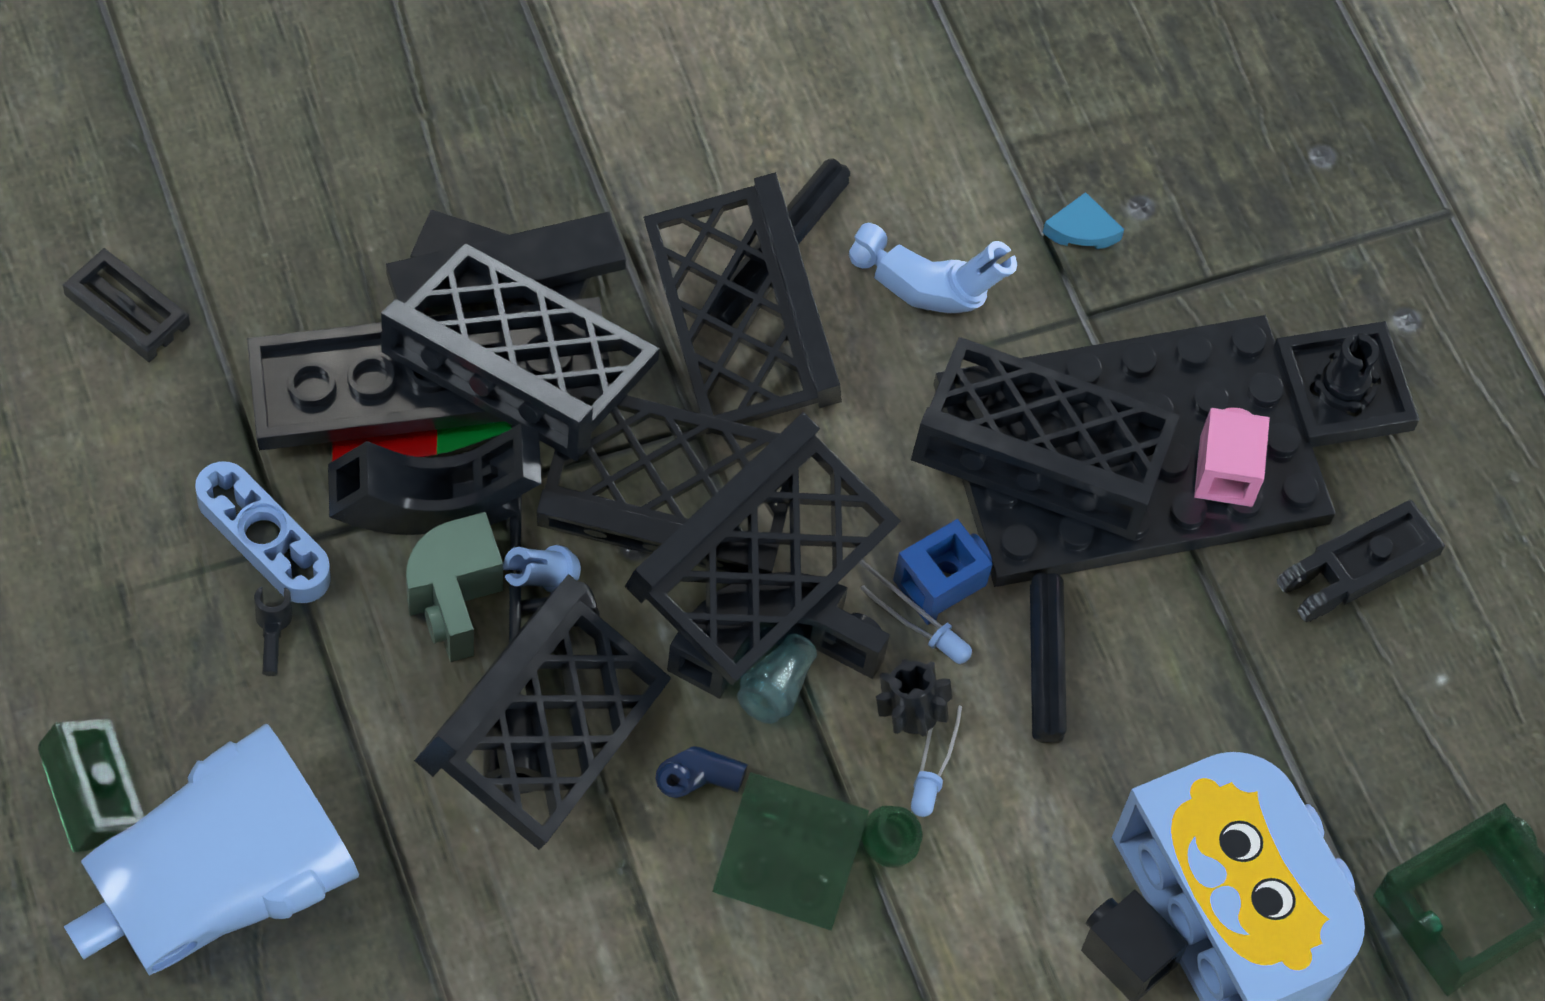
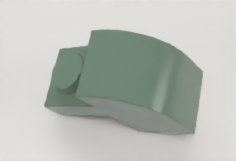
M486 512L449 521L433 528L417 542L407 563L406 581L409 615L412 616L425 612L431 639L434 644L444 641L450 662L474 656V629L464 601L503 591V562Z

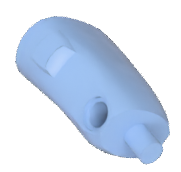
M264 724L239 742L233 743L230 741L208 756L204 761H197L188 776V783L133 826L112 837L81 860L82 865L104 902L68 923L64 928L83 960L125 935L148 975H151L177 963L222 935L269 917L273 919L290 918L292 914L322 901L325 898V893L358 878L359 873L340 836L292 758L268 724Z

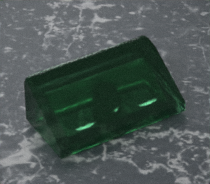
M111 719L56 722L39 742L38 751L73 852L88 851L99 847L112 837L127 830L142 819L144 814Z

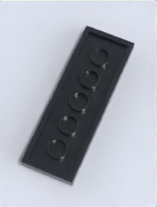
M599 297L571 300L602 317ZM534 304L504 309L506 314L537 311V306ZM495 309L463 313L464 319L496 315ZM454 314L430 317L437 322L455 320ZM381 322L247 338L256 439L259 451L504 422L484 409L381 353ZM573 324L551 326L554 341L586 338L585 331ZM541 327L510 331L513 346L545 342ZM500 332L468 335V339L484 348L503 347ZM608 352L600 353L604 368H609ZM590 354L559 357L562 373L594 369ZM549 358L517 362V366L535 376L552 374ZM571 388L566 389L568 394H570ZM582 401L590 406H592L593 404L590 402Z

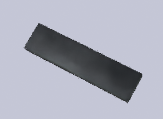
M610 211L468 244L547 288L626 269L627 258ZM462 246L386 263V274L394 300L397 299L406 303ZM469 267L456 278L457 288L489 285L487 277ZM486 302L461 304V307L465 308ZM452 305L426 308L422 313L426 316H432L453 311Z

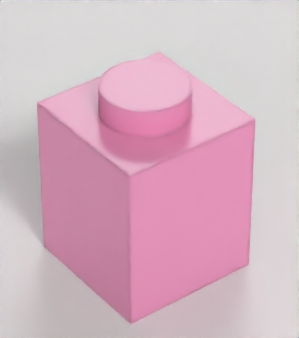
M1241 408L1210 409L1200 435L1194 498L1253 507L1264 481L1270 417L1252 415L1249 411Z

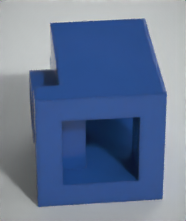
M956 519L899 552L893 581L903 594L933 619L937 620L939 613L987 586L993 565L991 554L985 542L975 533L970 535L959 519ZM943 572L950 573L951 576L946 578ZM918 612L927 625L931 623Z

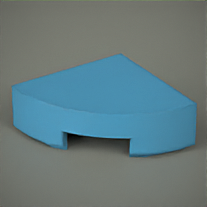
M1085 192L1048 219L1044 224L1042 233L1060 245L1068 246V243L1103 249L1119 242L1122 239L1124 228Z

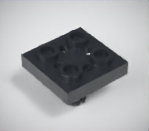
M1386 321L1276 339L1275 347L1306 441L1307 443L1311 442L1312 447L1415 430L1420 419ZM1314 389V391L1317 392L1319 396L1313 395L1310 390ZM1346 411H1350L1352 413L1359 412V416H1350L1349 414H1347Z

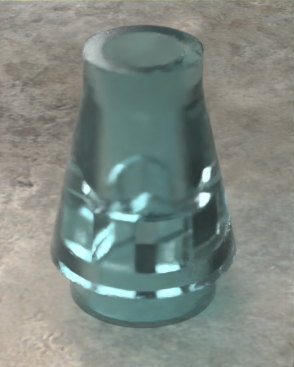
M797 634L788 635L780 646L741 677V689L738 691L737 697L742 708L750 716L764 723H775L780 717L790 715L809 668L817 657L814 645L803 636Z

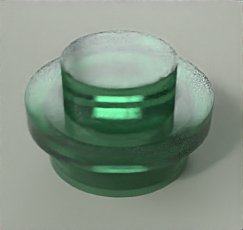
M882 806L872 811L865 818L861 829L863 845L873 860L886 867L898 868L906 865L916 857L922 842L923 832L918 818L908 809L899 806Z

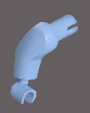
M872 223L861 225L854 236L855 242L849 250V258L852 264L862 269L870 268L875 264L877 269L874 278L909 305L943 313H963L980 307L987 298V290L1003 278L1013 274L1017 268L1015 255L1000 265L996 264L997 260L1011 251L1006 244L999 241L990 243L982 252L968 262L960 260L932 262L900 244L887 253L884 251L888 240L886 233L882 228Z

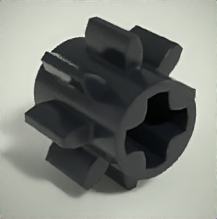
M904 659L902 664L898 665L891 674L881 673L882 693L876 696L878 716L887 717L892 715L893 732L895 734L904 731L910 734H920L923 737L927 735V731L935 726L937 721L947 723L949 720L947 702L952 700L951 681L946 678L936 680L934 662L930 661L924 664Z

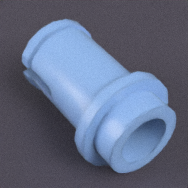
M554 545L546 550L527 549L524 547L512 548L505 556L503 570L522 571V574L509 573L505 575L506 580L513 586H543L546 591L552 592L568 574L578 581L581 566L577 556L567 547Z

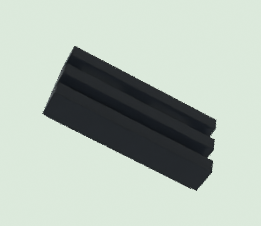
M105 248L63 284L66 297L148 362L157 356V348L160 345L167 347L174 340L173 334L177 330L183 332L190 326L189 314ZM103 269L166 320L161 324L138 307L132 299L122 291H118L97 273ZM87 284L149 335L143 334L83 285Z

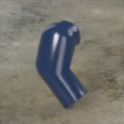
M693 746L661 763L656 771L655 780L657 787L663 794L674 798L685 796L708 783L738 793L748 764L701 747Z

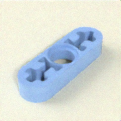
M221 461L208 465L199 473L195 488L198 507L201 513L283 596L284 588H287L290 591L292 602L309 603L319 599L326 593L331 580L330 564L326 552L242 467L232 462ZM219 485L227 490L234 486L235 500L242 508L237 517L235 505L227 497L220 495L214 499L213 487ZM268 520L280 528V533L270 543L257 544L247 538L246 531L248 527L254 522ZM289 547L291 559L300 568L306 569L313 565L314 578L308 580L306 577L299 575L292 579L290 561L284 556Z

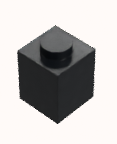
M1133 890L1120 903H1117L1113 898H1109L1090 915L1085 923L1090 930L1081 951L1129 1001H1138L1178 966L1189 943L1136 890Z

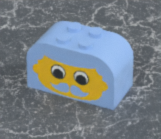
M1225 752L1202 759L1131 790L1112 839L1145 900L1189 943L1179 963L1200 1001H1328L1360 950L1365 925L1360 902L1354 893L1355 883L1346 863L1340 858L1335 859L1323 838V825L1316 810L1309 804L1304 805L1291 781L1275 765L1252 754Z

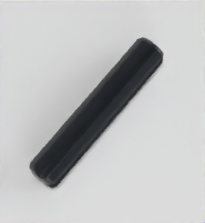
M1041 572L1032 577L1030 584L1032 736L1038 742L1057 743L1063 741L1067 731L1064 580L1059 574Z

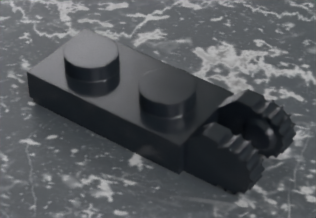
M1409 499L1320 545L1315 549L1314 554L1283 571L1279 578L1276 579V582L1282 591L1287 593L1308 584L1322 572L1330 586L1318 593L1312 594L1297 608V612L1304 622L1306 621L1307 623L1329 613L1341 602L1346 605L1441 555L1445 544L1412 499Z

